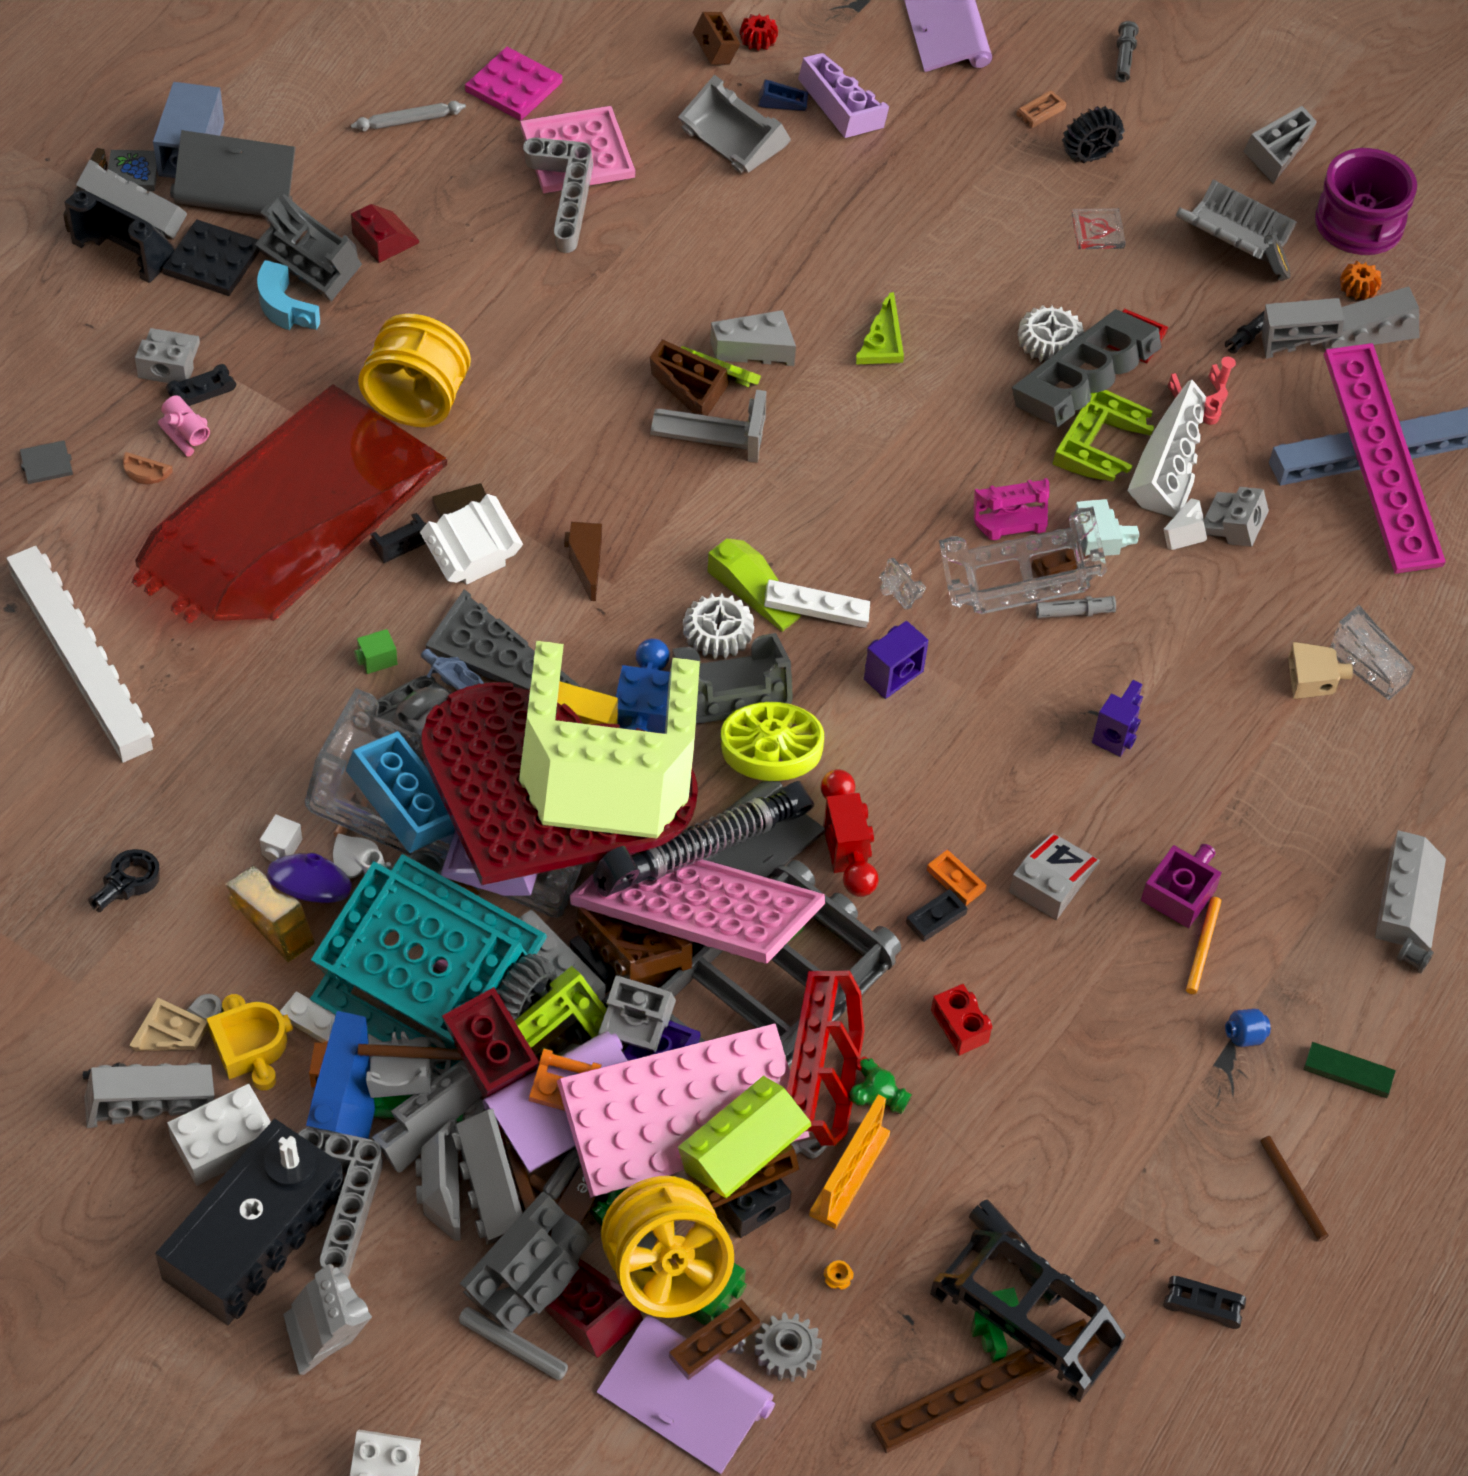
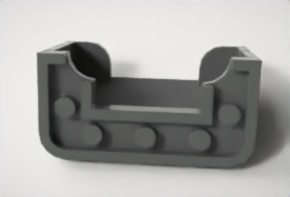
M776 633L757 637L751 645V656L700 663L696 723L725 720L734 711L754 703H792L791 661ZM692 647L672 649L673 658L700 661L698 652Z

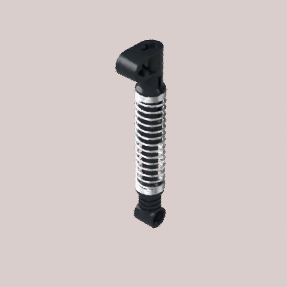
M795 781L784 787L779 793L768 798H754L747 801L746 805L740 804L738 808L733 807L731 811L726 810L724 814L719 813L717 817H710L709 821L704 819L702 824L696 823L694 827L689 826L687 830L684 829L678 836L656 848L636 852L633 855H630L625 846L611 850L603 856L593 873L594 884L603 897H608L642 881L657 880L666 874H671L673 871L685 868L688 864L692 865L695 861H701L703 858H708L710 855L722 852L725 848L729 849L732 845L736 846L739 842L759 836L761 833L764 834L773 829L778 822L790 817L792 819L799 818L808 813L815 804L802 783ZM741 807H745L744 812L740 810ZM734 810L738 811L737 815L733 814ZM730 813L731 817L727 818L725 815ZM723 816V821L720 822L718 817ZM715 819L716 824L713 825L711 823V820ZM707 822L709 824V827L706 828L705 826H703L704 823Z

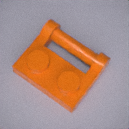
M543 1049L529 1095V1101L565 1111L557 1080L564 1077L548 1073L549 1066L580 1074L600 1069L602 1064L595 1062L592 1065L555 1055L552 1050Z

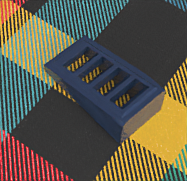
M765 79L759 92L758 106L806 111L808 92Z

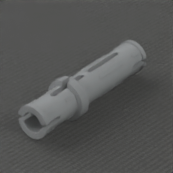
M1085 596L1084 599L1036 602L1037 619L1073 615L1092 617L1093 614L1116 612L1115 596L1101 598Z

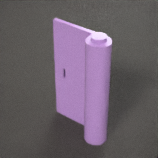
M905 0L925 72L968 58L971 65L976 68L985 67L991 62V50L975 0Z
M608 1031L562 1055V1057L591 1065L593 1062L602 1064L601 1068L628 1061L621 1051L623 1046L620 1039L615 1033L610 1034ZM549 1066L547 1071L562 1077L578 1074L553 1066ZM537 1070L483 1100L485 1110H494L497 1124L502 1128L529 1173L575 1147L566 1111L529 1101Z
M648 1315L633 1334L597 1390V1393L722 1474L753 1423L759 1421L761 1417L767 1419L775 1407V1403L772 1401L773 1394L719 1359H716L691 1379L687 1380L669 1358V1352L687 1338L655 1317Z

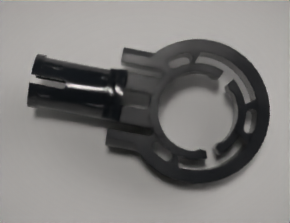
M131 849L118 854L111 863V871L103 877L105 886L88 898L90 906L94 910L96 909L97 912H102L115 899L122 900L124 898L128 900L133 895L145 894L154 889L160 879V867L157 858L150 852L141 849ZM130 862H133L134 866H142L148 872L143 877L135 878V876H129L123 871L130 867Z

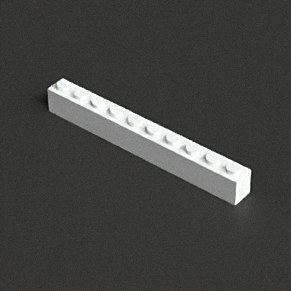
M33 546L7 557L12 578L121 761L124 763L153 750L151 738L154 737L151 726L148 722L143 723L141 720L142 713L136 703L132 704L130 702V693L125 684L120 685L118 682L119 676L114 665L109 666L107 664V655L102 646L97 647L95 644L96 638L92 629L84 626L85 620L80 609H74L72 606L74 602L69 591H63L61 588L63 584L58 573H52L50 570L52 566L48 556L45 553L41 555L37 546Z

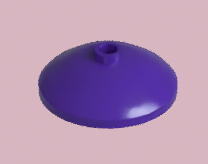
M298 853L280 857L271 862L267 870V878L274 887L290 896L306 901L321 903L341 901L349 896L352 887L350 879L342 869L330 860L315 853Z

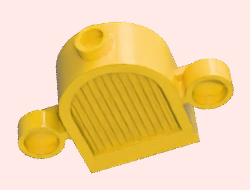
M238 994L228 995L222 1002L223 1012L206 1018L210 1036L228 1079L230 1080L253 1071V1085L258 1090H269L276 1084L275 1070L270 1064L278 1060L286 1049V1033L293 1031L290 1019L287 1014L282 1016L279 1010L270 1004L263 1002L245 1004L242 996Z

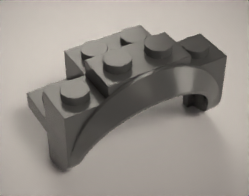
M542 1192L459 1284L465 1289L463 1293L479 1309L512 1333L525 1317L534 1313L539 1314L562 1294L573 1275L580 1269L578 1263L581 1254L594 1240L579 1222L562 1211L550 1195ZM552 1229V1235L550 1237L548 1235V1232ZM502 1283L509 1286L507 1288L496 1291Z

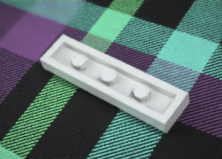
M768 580L766 585L765 607L864 628L867 627L869 622L870 601L774 580Z

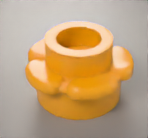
M841 1260L830 1263L823 1273L824 1277H826L825 1283L832 1289L839 1288L843 1290L848 1288L851 1284L850 1280L854 1277L850 1266ZM840 1274L841 1278H837L835 1275Z

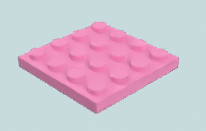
M611 106L520 121L525 141L530 138H546L584 142L590 145L593 157L590 185L635 178V168ZM535 169L543 193L562 190L566 172Z

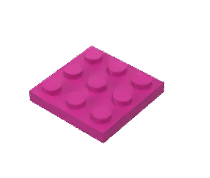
M506 47L465 84V92L522 121L562 83V75Z

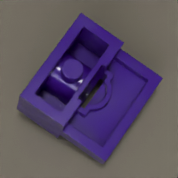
M1132 680L1121 698L1111 693L1099 712L1092 739L1093 744L1121 757L1126 748L1129 750L1132 748L1137 738L1135 733L1141 723L1138 715L1141 708L1139 706L1143 700V696L1140 695L1143 684Z

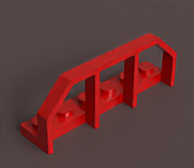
M808 971L787 1087L789 1095L811 1122V1127L806 1131H812L821 1146H835L848 1133L852 1109L849 1092L856 1085L858 1073L856 1060L860 1059L865 1032L861 991L850 971ZM838 982L846 995L849 1033H847L841 1021H832ZM829 1033L844 1057L841 1080L834 1068H823ZM821 1079L836 1103L831 1130H829L824 1120H814Z

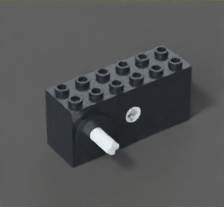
M274 1118L156 1251L155 1255L162 1280L229 1326L234 1319H239L244 1314L248 1306L247 1303L253 1296H258L263 1292L271 1275L274 1272L278 1273L284 1267L289 1254L294 1249L298 1250L306 1240V1234L312 1227L316 1228L321 1224L326 1215L325 1212L330 1206L337 1204L344 1183L341 1162Z

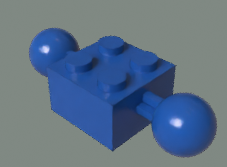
M650 638L640 643L636 650V661L640 667L622 665L616 693L618 698L617 724L620 725L619 728L629 730L639 728L648 732L665 734L670 672L661 670L668 664L670 652L667 645L659 639Z

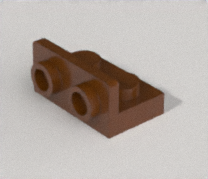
M1075 545L1032 561L1031 567L1044 587L1048 589L1088 576L1092 573L1095 558L1092 554L1085 556L1079 545Z

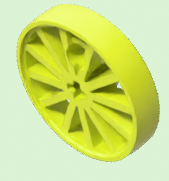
M759 702L744 706L730 714L721 728V749L725 761L734 770L750 778L764 781H783L797 778L811 771L818 764L822 756L824 730L821 723L810 712L792 704Z

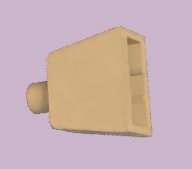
M1293 642L1288 656L1293 699L1331 695L1336 692L1340 679H1352V664L1338 663L1335 649Z

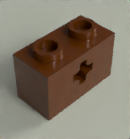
M702 12L692 32L710 64H730L740 46L739 40L722 12Z

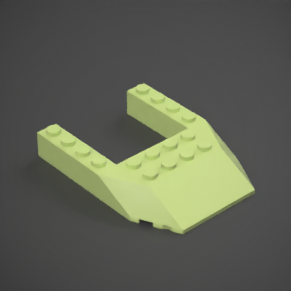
M536 641L519 781L522 787L527 789L530 795L529 800L532 806L538 810L540 821L543 825L658 838L663 832L664 826L672 821L677 810L681 806L683 807L689 798L700 661L672 659L668 684L665 734L556 721L555 716L564 644Z

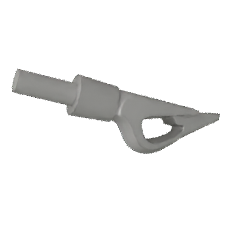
M817 1139L791 1143L796 1154L802 1153L809 1159L817 1158L828 1147L821 1146ZM816 1147L819 1148V1150L816 1152L811 1151V1149H814Z

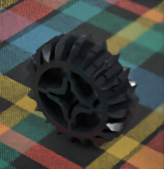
M1097 106L1094 110L1088 109L1086 113H1080L1078 118H1073V123L1068 124V130L1063 132L1064 138L1062 142L1065 152L1075 163L1079 161L1082 163L1092 162L1102 157L1106 158L1109 152L1113 153V148L1118 147V141L1123 139L1122 134L1125 130L1121 118L1112 108L1108 109L1106 106L1099 108Z

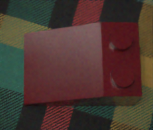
M494 987L442 1015L448 1031L484 1099L538 1069L539 1060Z
M579 1259L578 1266L580 1269L573 1275L562 1294L550 1305L546 1306L544 1310L579 1346L598 1358L643 1321V1317L639 1309L628 1300L620 1285Z

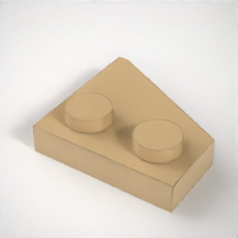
M157 998L129 1046L134 1051L196 1050L208 1030L207 1020Z

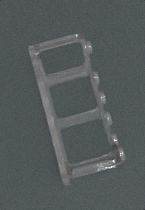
M1094 507L1075 510L1069 517L1071 528L1057 529L1052 532L1030 535L1016 540H1006L1002 543L979 546L975 549L968 550L966 540L958 536L939 540L952 605L961 607L962 603L973 606L974 612L985 614L1085 592L1090 588L1089 581L1097 574L1102 577L1107 572ZM1094 529L1098 549L1090 550V556L1084 559L1081 542ZM1066 548L1073 549L1077 569L1033 579L1030 565L1031 556ZM1011 560L1019 561L1023 581L979 590L976 577L977 568ZM948 561L965 567L969 585L962 584L960 579L951 580Z

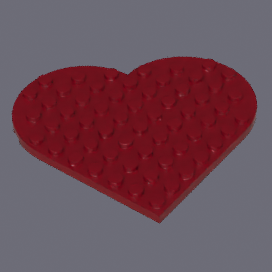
M505 682L468 686L449 694L447 700L440 705L436 704L426 717L421 735L422 757L481 885L599 861L608 852L620 846H625L630 854L653 849L678 836L686 828L694 815L698 784L695 773L691 769L688 801L677 810L672 821L664 826V830L658 838L543 825L538 817V810L532 806L529 800L530 795L527 789L523 788L519 781L530 688L529 690L513 687L514 683ZM557 702L556 721L583 724L581 719L567 704L561 705ZM591 724L619 728L620 726L619 724ZM636 728L637 731H645V730Z

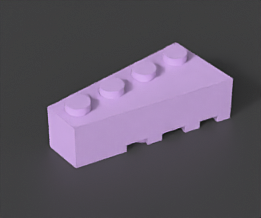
M824 53L803 58L798 80L844 138L884 128L889 106L886 103H879L875 100V95L871 91L865 92L858 86L859 82L855 78L845 76L843 69Z

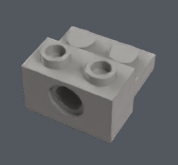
M150 328L146 340L142 339L135 356L138 378L165 383L171 381L181 382L189 379L194 369L193 360L200 344L199 336Z
M1239 487L1237 493L1217 492L1203 520L1206 535L1226 537L1228 544L1252 547L1269 512L1264 489Z
M616 975L607 1000L608 1008L599 1034L608 1031L610 1034L615 1033L622 1043L656 1053L664 1027L667 1028L676 999L670 991Z

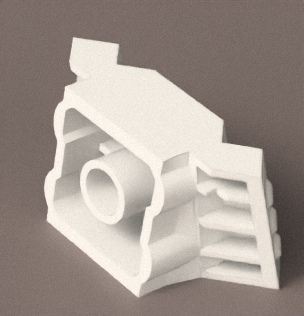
M486 494L480 503L471 501L469 505L448 515L443 514L437 523L428 521L420 532L447 581L455 583L464 581L466 585L506 566L505 559L514 556L523 545L496 496Z

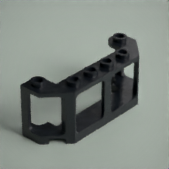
M975 1229L968 1245L945 1273L940 1272L932 1284L930 1294L943 1303L948 1295L953 1298L952 1303L955 1305L962 1301L1058 1370L1057 1378L1061 1381L1065 1378L1073 1384L1067 1393L1079 1402H1081L1120 1351L1126 1337L1097 1295L1089 1291L1086 1292L1076 1285L1070 1276L1059 1273L1050 1266L1046 1259L1041 1256H1035L1025 1249V1246L1019 1240L1010 1238L1004 1233ZM972 1250L979 1254L964 1273L960 1275L954 1274ZM998 1253H1001L1037 1279L1035 1284L1015 1307L1007 1305L973 1279V1276L987 1259L993 1260ZM1048 1288L1091 1317V1320L1069 1346L1063 1345L1027 1318L1028 1312ZM1096 1333L1097 1337L1112 1348V1350L1089 1378L1078 1361V1355Z

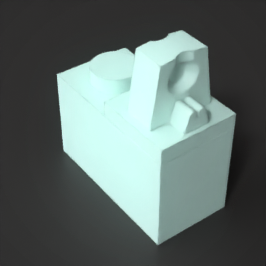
M1107 499L1076 503L1073 519L1085 556L1090 554L1093 557L1119 555L1121 548L1137 544L1139 538L1138 527L1119 525L1118 519H1115L1113 509H1109Z

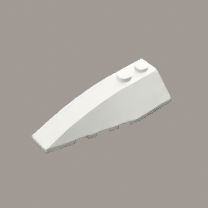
M1189 380L1160 420L1141 455L1127 490L1142 508L1170 517H1175L1185 506L1195 475L1191 472L1192 465L1197 463L1198 455L1194 451L1195 444L1200 443L1201 434H1199L1198 424L1203 422L1206 396L1193 380Z

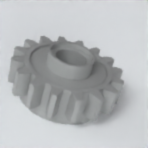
M785 1312L782 1314V1320L779 1321L776 1317L771 1316L770 1326L762 1323L761 1333L756 1334L755 1343L758 1345L755 1346L754 1353L760 1356L758 1365L766 1366V1374L768 1376L773 1373L778 1376L779 1381L783 1378H789L791 1382H794L797 1376H801L803 1379L806 1378L808 1369L812 1371L816 1369V1361L821 1359L822 1351L819 1349L822 1347V1339L817 1338L818 1328L809 1329V1319L804 1320L803 1323L799 1322V1314L797 1313L793 1319H788ZM791 1345L795 1349L788 1351L783 1349L782 1346Z

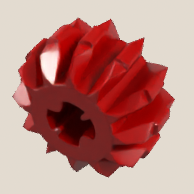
M760 13L758 16L750 14L749 18H744L739 31L742 44L748 45L749 50L757 48L758 51L761 48L768 50L769 46H774L778 37V26L775 20L770 19L769 15L761 16Z

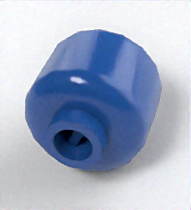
M1259 1009L1235 1010L1230 1015L1229 1021L1225 1024L1227 1037L1231 1038L1232 1042L1238 1047L1261 1045L1265 1042L1271 1030L1268 1017Z

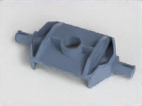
M425 649L421 653V658L431 665V669L427 674L428 678H430L432 673H439L443 682L454 686L457 690L484 683L458 657H437L430 649Z

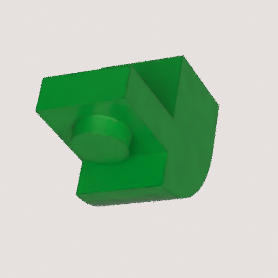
M1014 1287L991 1292L1011 1307L1019 1304ZM975 1311L971 1326L972 1337L982 1335L983 1349L985 1353L990 1352L993 1363L1006 1357L1008 1346L1003 1331Z

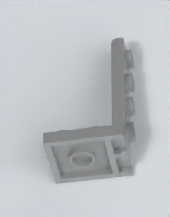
M756 390L755 399L750 398L748 407L749 417L746 422L655 409L650 435L747 449L748 461L758 463L763 427L766 420V391Z

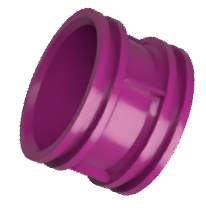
M1356 148L1339 154L1331 161L1327 169L1323 185L1324 191L1319 198L1315 212L1316 227L1326 241L1345 252L1357 255H1375L1392 249L1403 236L1408 218L1407 213L1412 207L1417 192V180L1414 172L1397 156L1379 149ZM1353 194L1355 200L1348 201L1342 195Z

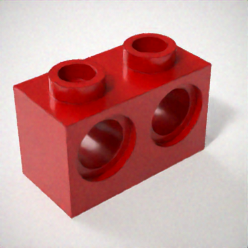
M964 984L933 996L931 1012L959 1056L989 1043L992 1030L991 1020L986 1014H982L973 992H968ZM956 1005L961 1007V1009H955L952 1006ZM965 1028H972L976 1031L971 1032L966 1030Z

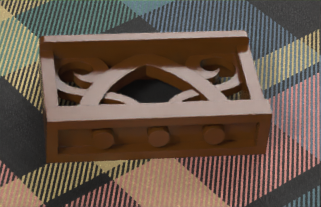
M578 908V919L575 921L578 934L589 942L591 948L595 949L606 963L610 964L618 976L635 981L675 968H679L681 971L692 968V943L689 940L658 932L644 926H635V924L586 910L585 908ZM624 929L632 933L647 935L644 939V945L627 943L617 939Z

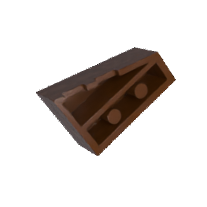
M663 339L649 357L651 374L693 414L708 416L728 387L726 368Z

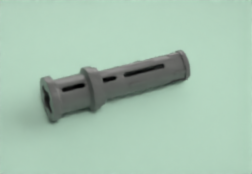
M1131 21L1122 22L1118 28V33L1120 34V37L1117 39L1119 54L1115 78L1119 82H1126V80L1130 79L1132 53L1137 47V40L1135 38L1139 32V27Z

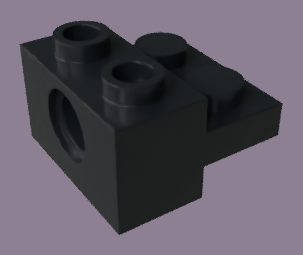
M780 1178L720 1206L724 1210L723 1216L741 1239L790 1209L792 1192Z

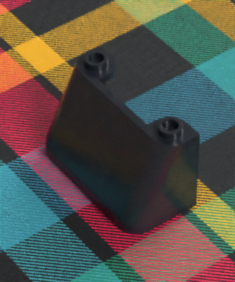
M77 191L64 202L72 244L83 248L85 242L95 241V244L100 246L108 239L140 255L137 258V264L141 267L139 271L140 279L151 283L163 271V266L174 252L173 245L148 221L88 191Z

